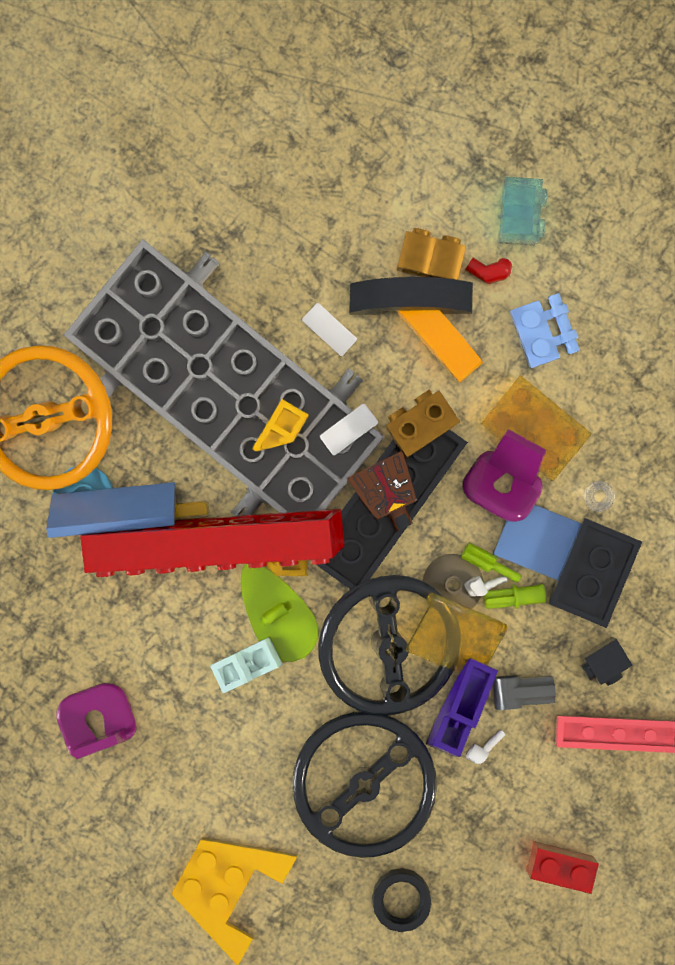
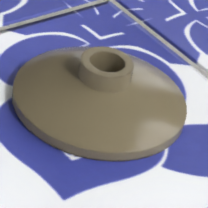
M446 554L435 559L427 567L423 576V582L435 588L450 604L455 615H460L474 608L481 596H470L464 583L476 576H480L483 581V576L479 567L462 559L461 555ZM451 579L459 581L460 586L456 591H451L448 588V583Z

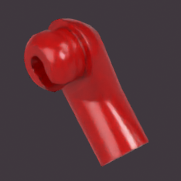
M473 257L465 271L486 284H492L507 279L511 274L513 266L511 261L506 258H501L498 262L486 266Z

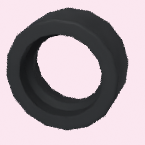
M403 868L390 870L382 875L374 886L372 895L374 913L380 923L388 929L397 932L413 931L421 926L429 916L432 905L429 887L423 877L416 872ZM394 883H410L419 893V908L413 915L407 918L394 917L384 907V894L388 887Z

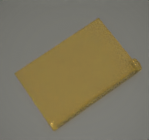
M432 592L427 598L429 606L405 651L458 673L461 672L469 658L488 666L507 631V624Z

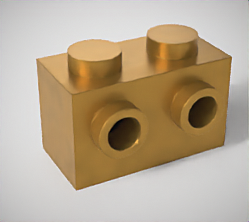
M429 389L414 399L417 405L407 412L402 407L388 416L390 423L386 425V429L405 458L411 456L460 423V420L440 390L432 394Z

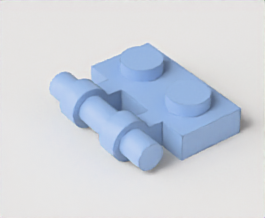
M559 293L548 297L551 305L549 310L543 311L540 300L510 310L512 321L530 369L559 359L560 355L557 346L565 344L569 355L580 351L576 341L579 338L576 329L572 330L567 313H569L567 304H563ZM554 318L561 332V335L556 337L552 336L547 322Z

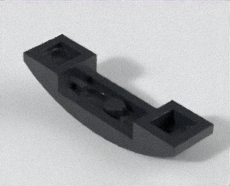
M393 277L365 280L350 284V315H380V311L440 310L443 314H472L473 282L434 277Z

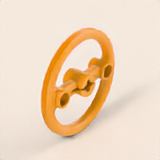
M38 345L21 348L0 359V381L11 369L21 363L36 359L51 360L68 367L76 373L87 386L88 393L76 396L70 402L57 404L52 401H46L27 407L24 413L20 415L0 416V423L5 427V435L0 430V442L12 439L17 434L25 432L34 435L53 432L59 429L64 422L71 420L84 421L95 418L97 430L92 447L84 460L66 473L54 476H41L29 473L14 464L1 448L0 471L9 479L22 486L39 490L61 489L75 484L88 476L104 457L112 432L110 400L98 375L77 355L54 346ZM83 400L88 405V414H85L81 408ZM59 412L64 413L63 415L45 419V421L23 423L24 421L39 418L41 415L47 416Z

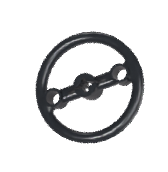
M400 575L380 576L367 580L345 593L335 603L325 618L318 643V659L322 674L335 695L345 704L358 711L385 716L411 711L433 698L445 686L452 675L461 647L458 620L447 600L435 588L421 580ZM400 590L415 593L429 601L440 614L446 632V646L440 666L425 685L411 694L409 686L403 680L402 662L406 660L409 654V647L405 639L398 632L396 614L400 609L397 592ZM367 597H370V604L375 609L377 615L378 630L374 632L371 638V645L383 664L384 677L380 682V688L383 693L381 700L362 697L348 688L340 679L333 660L334 638L341 621L352 607ZM390 597V601L386 606L379 607V603L383 598ZM400 685L398 691L390 693L392 687Z
M352 712L340 715L326 722L307 739L299 752L294 766L292 789L296 810L302 823L311 835L321 844L335 852L346 856L367 858L394 852L417 836L425 826L433 810L437 792V779L434 763L426 745L406 724L396 718L382 714ZM354 726L379 727L396 735L395 740L388 744L386 752L370 767H359L350 775L349 786L333 801L323 803L317 811L311 809L306 794L307 770L312 757L325 740L343 729ZM399 745L404 746L408 751L407 756L402 760H394L390 756L392 748ZM412 758L418 759L423 775L422 799L412 820L401 831L385 840L374 843L350 842L333 834V830L342 823L343 816L359 802H370L377 797L380 791V783L397 767L407 765ZM362 779L364 781H367L368 779H372L370 781L371 789L367 790L366 788H362L361 790H359L358 780ZM326 809H334L339 814V818L335 822L328 823L323 820L321 814Z

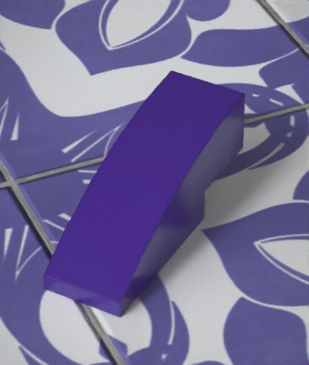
M468 659L436 718L426 745L448 755L461 757L471 729H476L498 670L474 659Z

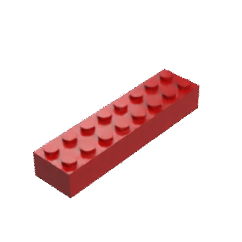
M341 509L175 520V525L84 534L80 536L84 572L96 573V577L113 576L115 571H126V575L129 576L144 574L145 570L156 569L157 574L174 572L175 568L186 567L187 572H197L205 570V566L217 565L218 570L234 569L236 564H248V568H261L267 566V562H279V566H293L299 564L298 560H310L311 564L314 565L326 564L345 546Z

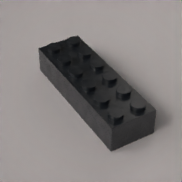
M448 430L411 456L405 458L417 501L405 506L411 520L416 516L468 443L451 430ZM394 439L376 463L401 452ZM356 492L341 511L345 546L336 556L330 559L329 563L317 564L318 567L350 590L370 580L407 528L405 527L396 532L388 515L376 520Z

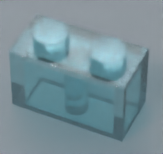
M505 177L502 187L500 244L535 246L539 238H544L545 219H540L541 207H546L547 189L542 188L543 179Z

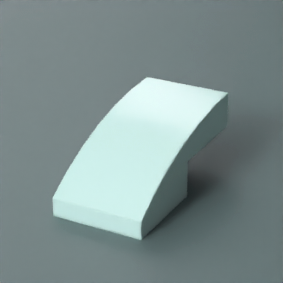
M270 637L210 665L222 692L225 693L283 664Z

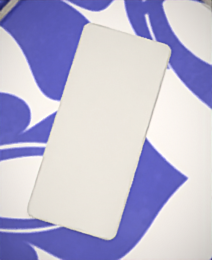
M316 303L302 318V321L340 356H343L357 341V338L319 303Z
M362 404L322 433L320 438L332 455H336L376 426L378 421L366 404Z

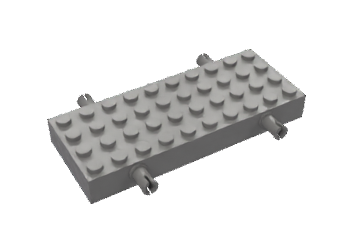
M142 239L64 333V336L104 368L103 372L105 374L100 380L106 389L108 397L112 395L119 385H125L248 486L246 488L248 492L235 508L230 511L234 516H239L244 508L246 510L242 515H253L262 503L270 504L279 513L325 510L347 484V477L356 473L384 439L380 432L372 428L342 451L332 455L320 438L322 433L353 411L347 406L346 400L363 380L356 375L351 383L347 384L354 376V372L348 368L332 389H326L204 289L202 284L216 267L220 265L214 257L212 258L205 251L189 272H183ZM281 399L309 415L293 443L257 452L252 449Z

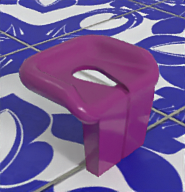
M508 429L494 451H486L476 459L463 479L462 489L464 494L471 502L501 519L510 522L524 520L530 514L542 493L543 484L538 474L547 450ZM508 473L513 476L511 490L508 493L498 492L494 488V482Z
M101 683L71 694L60 702L56 711L57 723L67 750L76 759L126 742L136 732V721L127 696L119 686L112 683ZM97 710L102 713L105 728L104 736L97 738L86 723V715L89 711Z

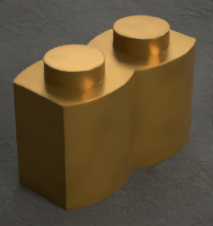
M413 228L412 232L406 231L397 271L419 277L458 280L466 249L465 245L460 244V239L444 235L442 239L430 237L431 232L420 228Z

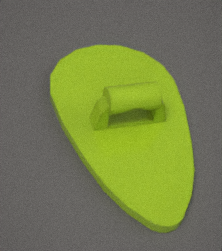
M245 564L241 573L242 597L258 641L260 642L270 637L281 662H294L305 658L314 649L318 640V624L314 614L302 598L279 576H276L265 567L248 568V564Z

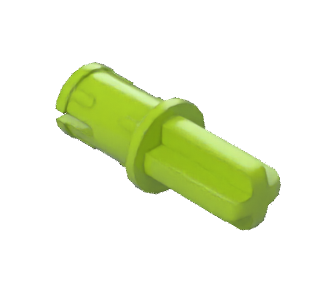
M544 584L524 587L512 585V588L489 590L483 596V600L487 609L511 606L519 609L520 605L546 603V592Z

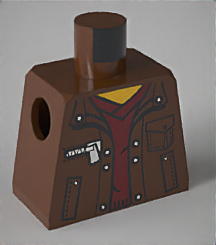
M402 451L347 477L350 485L376 520L388 515L396 532L413 524L405 506L417 501Z

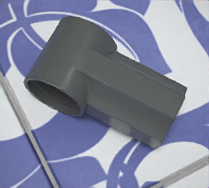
M498 676L493 683L494 706L496 710L522 708V705L555 703L556 690L553 676L520 678V676Z

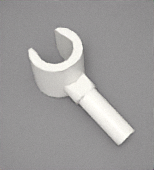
M476 576L465 582L464 586L470 596H484L492 587L506 583L507 577L500 576L483 583L481 577Z
M500 729L485 743L483 748L474 743L468 750L466 758L477 764L483 763L492 748L506 734Z

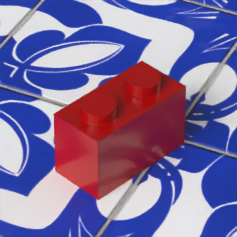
M533 841L526 872L530 879L592 894L599 863L592 855Z

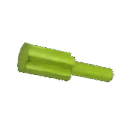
M470 542L465 546L461 555L462 559L488 573L492 569L516 583L521 580V574L496 561L497 556Z

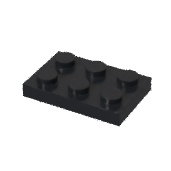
M583 518L548 604L607 628L642 541Z

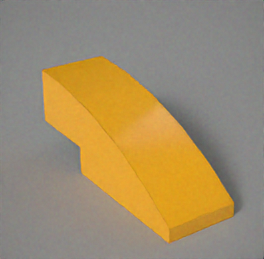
M440 310L397 311L402 320L415 332L426 348L459 383L483 364L479 356Z

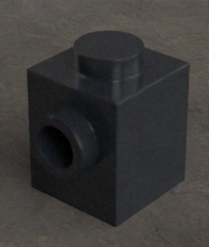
M614 637L608 638L581 655L584 664L580 665L584 674L589 681L595 679L600 685L606 683L609 686L623 677L622 672L633 666L620 643Z

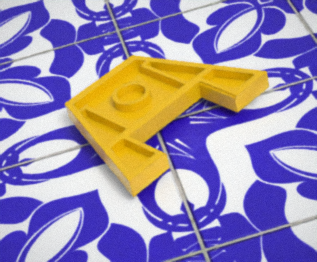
M202 837L172 891V896L234 963L239 965L253 936L228 923L227 920L255 869L283 884L298 854Z

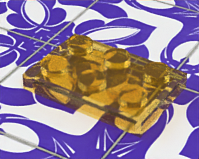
M521 375L480 423L500 440L509 429L547 450L540 473L551 482L557 478L592 435L590 431Z

